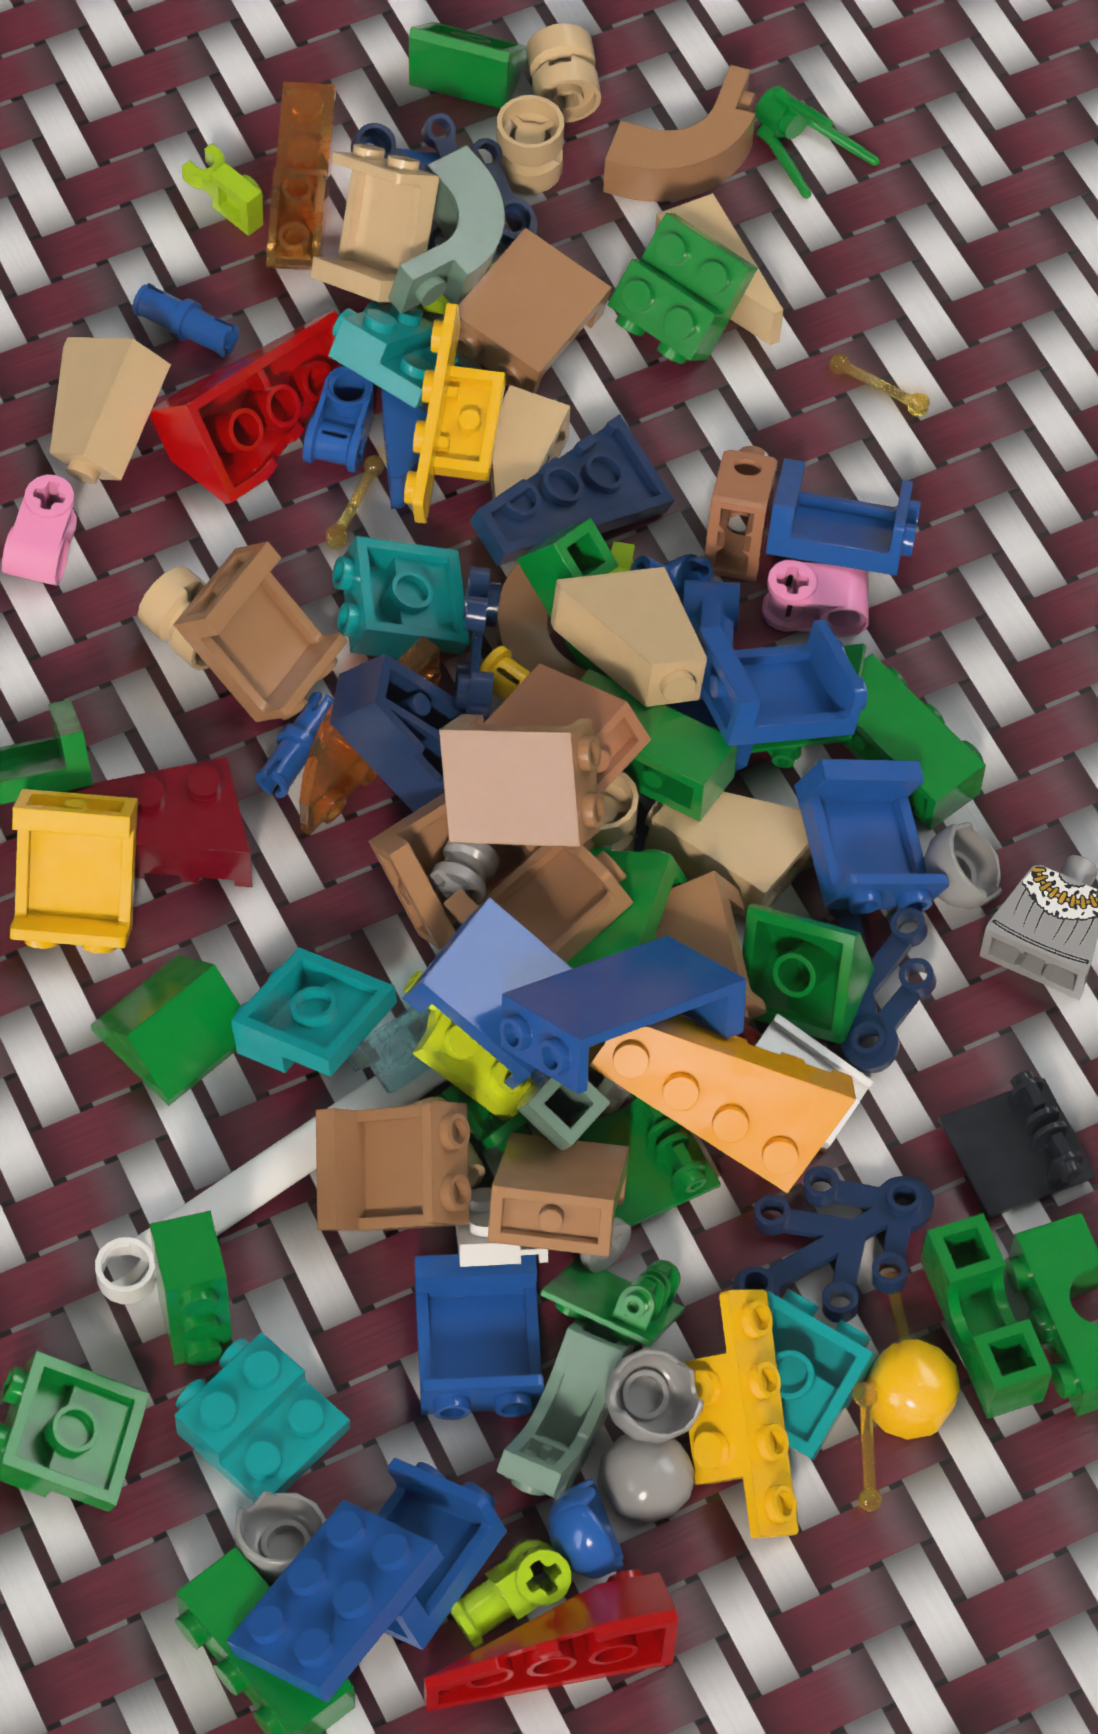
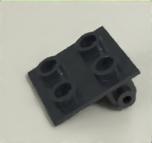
M1030 1070L1022 1071L1010 1080L1013 1086L1012 1090L938 1118L988 1218L1096 1178L1087 1157L1045 1078L1034 1077Z

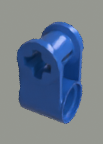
M344 365L336 367L328 374L315 414L311 417L307 427L303 445V462L313 463L316 459L345 465L348 472L358 473L364 458L367 437L374 420V390L371 381ZM346 398H355V399H357V400H354V401H343V399H346Z

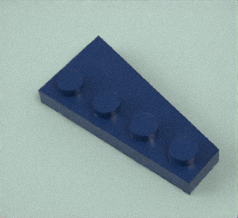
M619 414L608 421L605 427L596 434H589L577 442L572 450L560 458L555 457L544 464L539 472L529 479H522L480 507L469 522L496 565L500 566L515 561L552 533L588 518H591L598 531L603 533L666 513L675 499Z

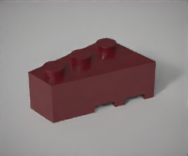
M227 757L95 782L91 786L63 791L66 793L138 798L135 878L145 879V874L150 873L180 876L181 882L199 883V878L234 880L235 886L253 887L251 855Z

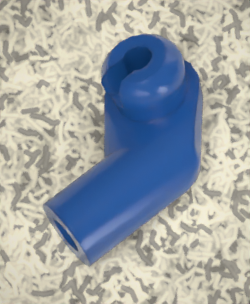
M686 554L665 564H661L643 555L635 559L630 571L665 567L678 597L683 596L684 579L711 581L713 576L711 562L706 557L695 554Z

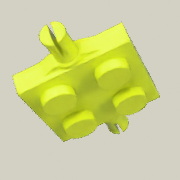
M418 970L411 976L408 984L404 987V992L407 993L422 975L421 971ZM433 1004L428 1008L431 1011L428 1016L426 1032L412 1054L503 1122L515 1116L519 1112L516 1109L519 1100L533 1081L528 1078L515 1089L509 1088L504 1083V1080L511 1071Z

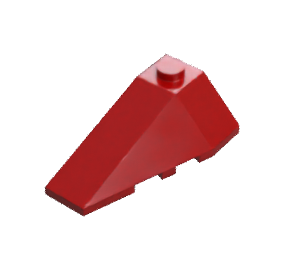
M329 311L185 387L152 408L149 416L170 460L225 504L234 502L269 479L278 467L276 460L289 443L296 442L305 430L302 425L318 405L328 374L336 367L343 366V364L328 356L335 340L332 332L338 319L336 311Z
M627 1570L613 1574L606 1582L596 1584L424 1678L426 1712L672 1665L679 1619L676 1607L660 1572L643 1575V1572L639 1570Z

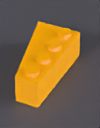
M677 1015L589 1047V1066L786 1193L789 1192L856 1100L853 1079L850 1075L833 1069L831 1072L805 1064L804 1059L784 1052H781L779 1055L748 1044L747 1039L738 1036L725 1039L713 1031L696 1026L695 1021Z

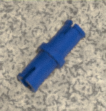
M151 283L142 285L135 295L132 305L133 313L169 329L170 335L181 342L189 339L216 352L221 357L228 356L235 348L240 333L239 327L203 311L202 305L191 298L182 301L156 288Z
M313 692L293 724L286 725L278 734L276 741L278 746L262 769L255 775L257 785L267 794L271 795L278 784L279 787L275 792V796L278 798L285 797L306 764H312L321 753L320 743L332 727L329 722L334 699L326 694L322 703L318 705L322 698V693Z

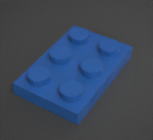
M343 1499L227 1639V1642L235 1656L328 1703L443 1561L444 1557L436 1543Z

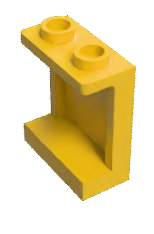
M30 789L21 790L13 807L12 830H17L15 915L10 926V939L23 940L27 946L39 949L53 948L59 944L82 945L85 951L92 953H110L117 948L126 947L133 926L138 798Z

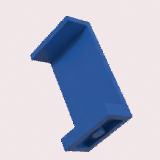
M667 935L502 993L501 1047L579 1094L587 1091L589 1047L678 1014L687 1016L725 1039L743 1033L746 979Z

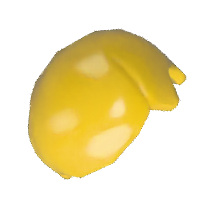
M903 1339L899 1343L891 1344L882 1351L872 1364L865 1382L864 1397L869 1416L886 1433L907 1440L933 1435L940 1430L956 1405L958 1393L961 1390L957 1367L939 1347L922 1340Z

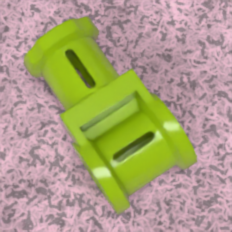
M539 1539L521 1541L509 1551L504 1561L485 1573L488 1580L462 1596L454 1604L450 1613L471 1645L477 1648L483 1644V1635L514 1615L519 1620L538 1606H549L560 1601L567 1594L571 1585L569 1564L544 1541ZM538 1560L545 1565L542 1570L546 1578L540 1583H536L531 1579L533 1572L530 1568Z

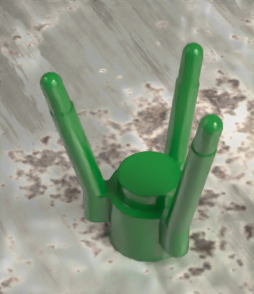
M775 86L769 89L756 105L755 117L762 123V126L757 131V135L770 146L790 180L805 199L811 197V191L780 142V137L794 139L808 125L870 165L877 166L880 163L877 156L833 128V121L830 118L799 101L782 86Z

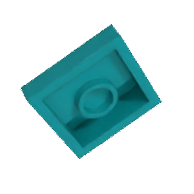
M373 300L363 312L357 313L350 308L344 310L333 327L332 334L335 340L328 356L414 408L429 404L422 402V387L425 371L435 370L438 353L431 352L433 323L424 319L422 311L416 306L400 313L392 303L383 305ZM456 355L454 366L468 368L458 362L459 358Z
M356 536L345 554L336 559L333 567L332 582L335 589L344 590L345 603L341 605L338 613L337 629L343 636L349 637L350 653L371 656L386 654L391 658L402 660L410 648L462 655L470 641L468 630H464L465 618H463L465 600L458 550Z
M298 947L282 966H278L272 971L268 981L259 991L236 1011L231 1022L237 1053L283 1073H286L296 1062L331 1077L397 1003L395 986Z
M787 1289L782 1299L767 1291L769 1308L773 1318L772 1333L777 1369L781 1379L780 1394L789 1446L815 1460L845 1407H849L878 1355L866 1349L872 1337L841 1319L835 1329L814 1318L819 1306L792 1290Z
M262 1332L250 1343L244 1338H240L232 1343L219 1361V1366L223 1369L207 1384L201 1379L190 1383L182 1391L175 1404L179 1409L175 1414L177 1434L253 1503L264 1491H269L273 1494L285 1493L350 1429V1419L306 1381L305 1370Z

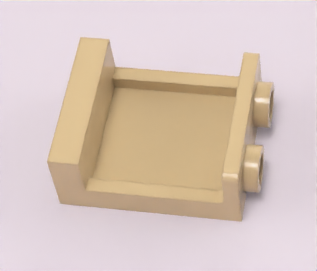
M354 144L353 152L333 151L331 163L352 169L338 257L313 256L310 277L377 302H390L388 296L399 266L427 252L440 176L420 170V161L417 159L397 155H388V159L384 158L385 149L365 144Z

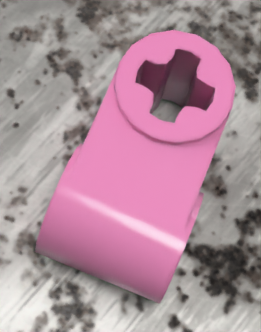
M43 475L29 483L25 490L15 524L10 529L6 539L2 557L3 574L55 586L61 582L67 563L68 551L77 526V517L73 509L74 491L71 484L65 478L58 475Z
M783 560L775 564L770 570L767 580L769 592L764 596L761 612L766 623L774 629L784 632H810L813 621L826 620L835 636L850 637L860 634L868 627L869 579L868 573L865 570L796 560ZM789 575H793L791 587L786 586ZM787 605H792L791 614L789 617H786Z

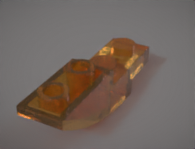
M283 81L266 268L311 270L313 256L322 257L333 153L335 84Z
M422 636L397 662L438 686L441 679L440 648ZM333 704L319 726L309 750L302 776L299 799L300 827L308 836L323 822L329 824L334 821L343 811L347 798L360 785L366 787L378 777V774L329 723Z

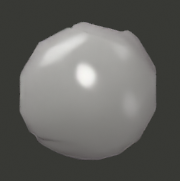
M972 823L951 824L931 839L924 856L926 873L946 874L949 882V887L938 898L954 907L973 909L991 902L1002 893L1001 887H999L1001 872L998 855L986 837L973 830Z
M643 1348L620 1359L609 1376L605 1388V1400L612 1421L631 1439L637 1441L662 1443L686 1433L700 1415L704 1401L698 1397L696 1391L695 1372L693 1369L678 1361L675 1356L665 1350Z
M624 1434L619 1436L601 1457L597 1485L598 1489L604 1492L617 1514L624 1517L627 1516L630 1519L653 1523L673 1517L689 1500L694 1485L695 1471L689 1455L682 1444L675 1438L662 1443L637 1441Z
M264 1491L248 1508L239 1507L235 1518V1547H237L265 1582L275 1583L327 1519L317 1503L298 1493L273 1494L272 1492Z

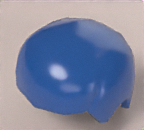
M588 1479L561 1493L553 1502L548 1519V1534L553 1550L558 1552L568 1562L571 1571L590 1579L601 1578L623 1568V1553L608 1519L595 1481Z

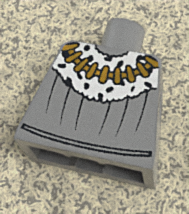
M1071 855L1067 857L1060 873L1043 865L1032 866L989 921L985 929L979 956L1080 1000L1098 940V889L1091 887L1098 874L1096 865L1085 857Z

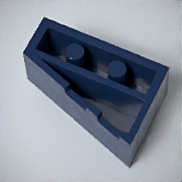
M382 654L339 674L329 723L411 811L415 812L445 793L439 729L461 714H466V710L455 708V697L388 655Z

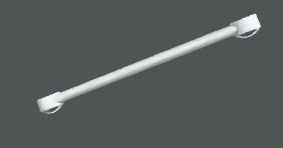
M412 1051L327 1109L366 1110L408 1106L447 1081V1079L413 1055ZM316 1116L160 1221L211 1210L217 1236L316 1169ZM150 1228L135 1238H116L107 1242L99 1250L95 1260L97 1284L102 1294L110 1301L119 1304H134L145 1299L153 1291L157 1279ZM132 1255L141 1258L129 1273L116 1281L110 1282L103 1274L106 1266L119 1256Z

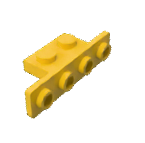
M447 303L444 321L435 320L432 329L431 352L438 353L435 370L425 371L422 402L429 403L426 421L417 420L413 439V452L420 453L417 471H408L404 490V503L412 504L414 520L417 523L426 524L435 475L488 482L490 478L506 377L504 372L454 366L461 327L458 304Z
M763 1289L723 1291L720 1293L719 1299L726 1353L683 1362L695 1372L696 1391L698 1397L704 1401L700 1415L689 1430L692 1462L695 1471V1485L743 1479L751 1537L758 1539L796 1535L798 1533L797 1500L793 1492L788 1454L789 1439L785 1431L780 1394L781 1379L776 1363L772 1333L773 1318L769 1308L767 1292Z

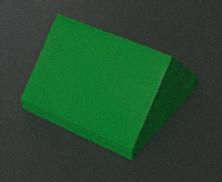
M437 22L413 26L409 34V85L501 109L513 96L528 59L527 46Z
M750 904L747 908L742 955L750 988L754 994L764 1000L766 1007L765 1014L753 1019L770 1024L775 1016L779 1014L810 1036L838 1044L843 1043L846 1040L875 970L860 932L758 904Z
M177 955L92 1023L91 1030L170 1106L237 1051L231 1020L241 1005L215 964Z

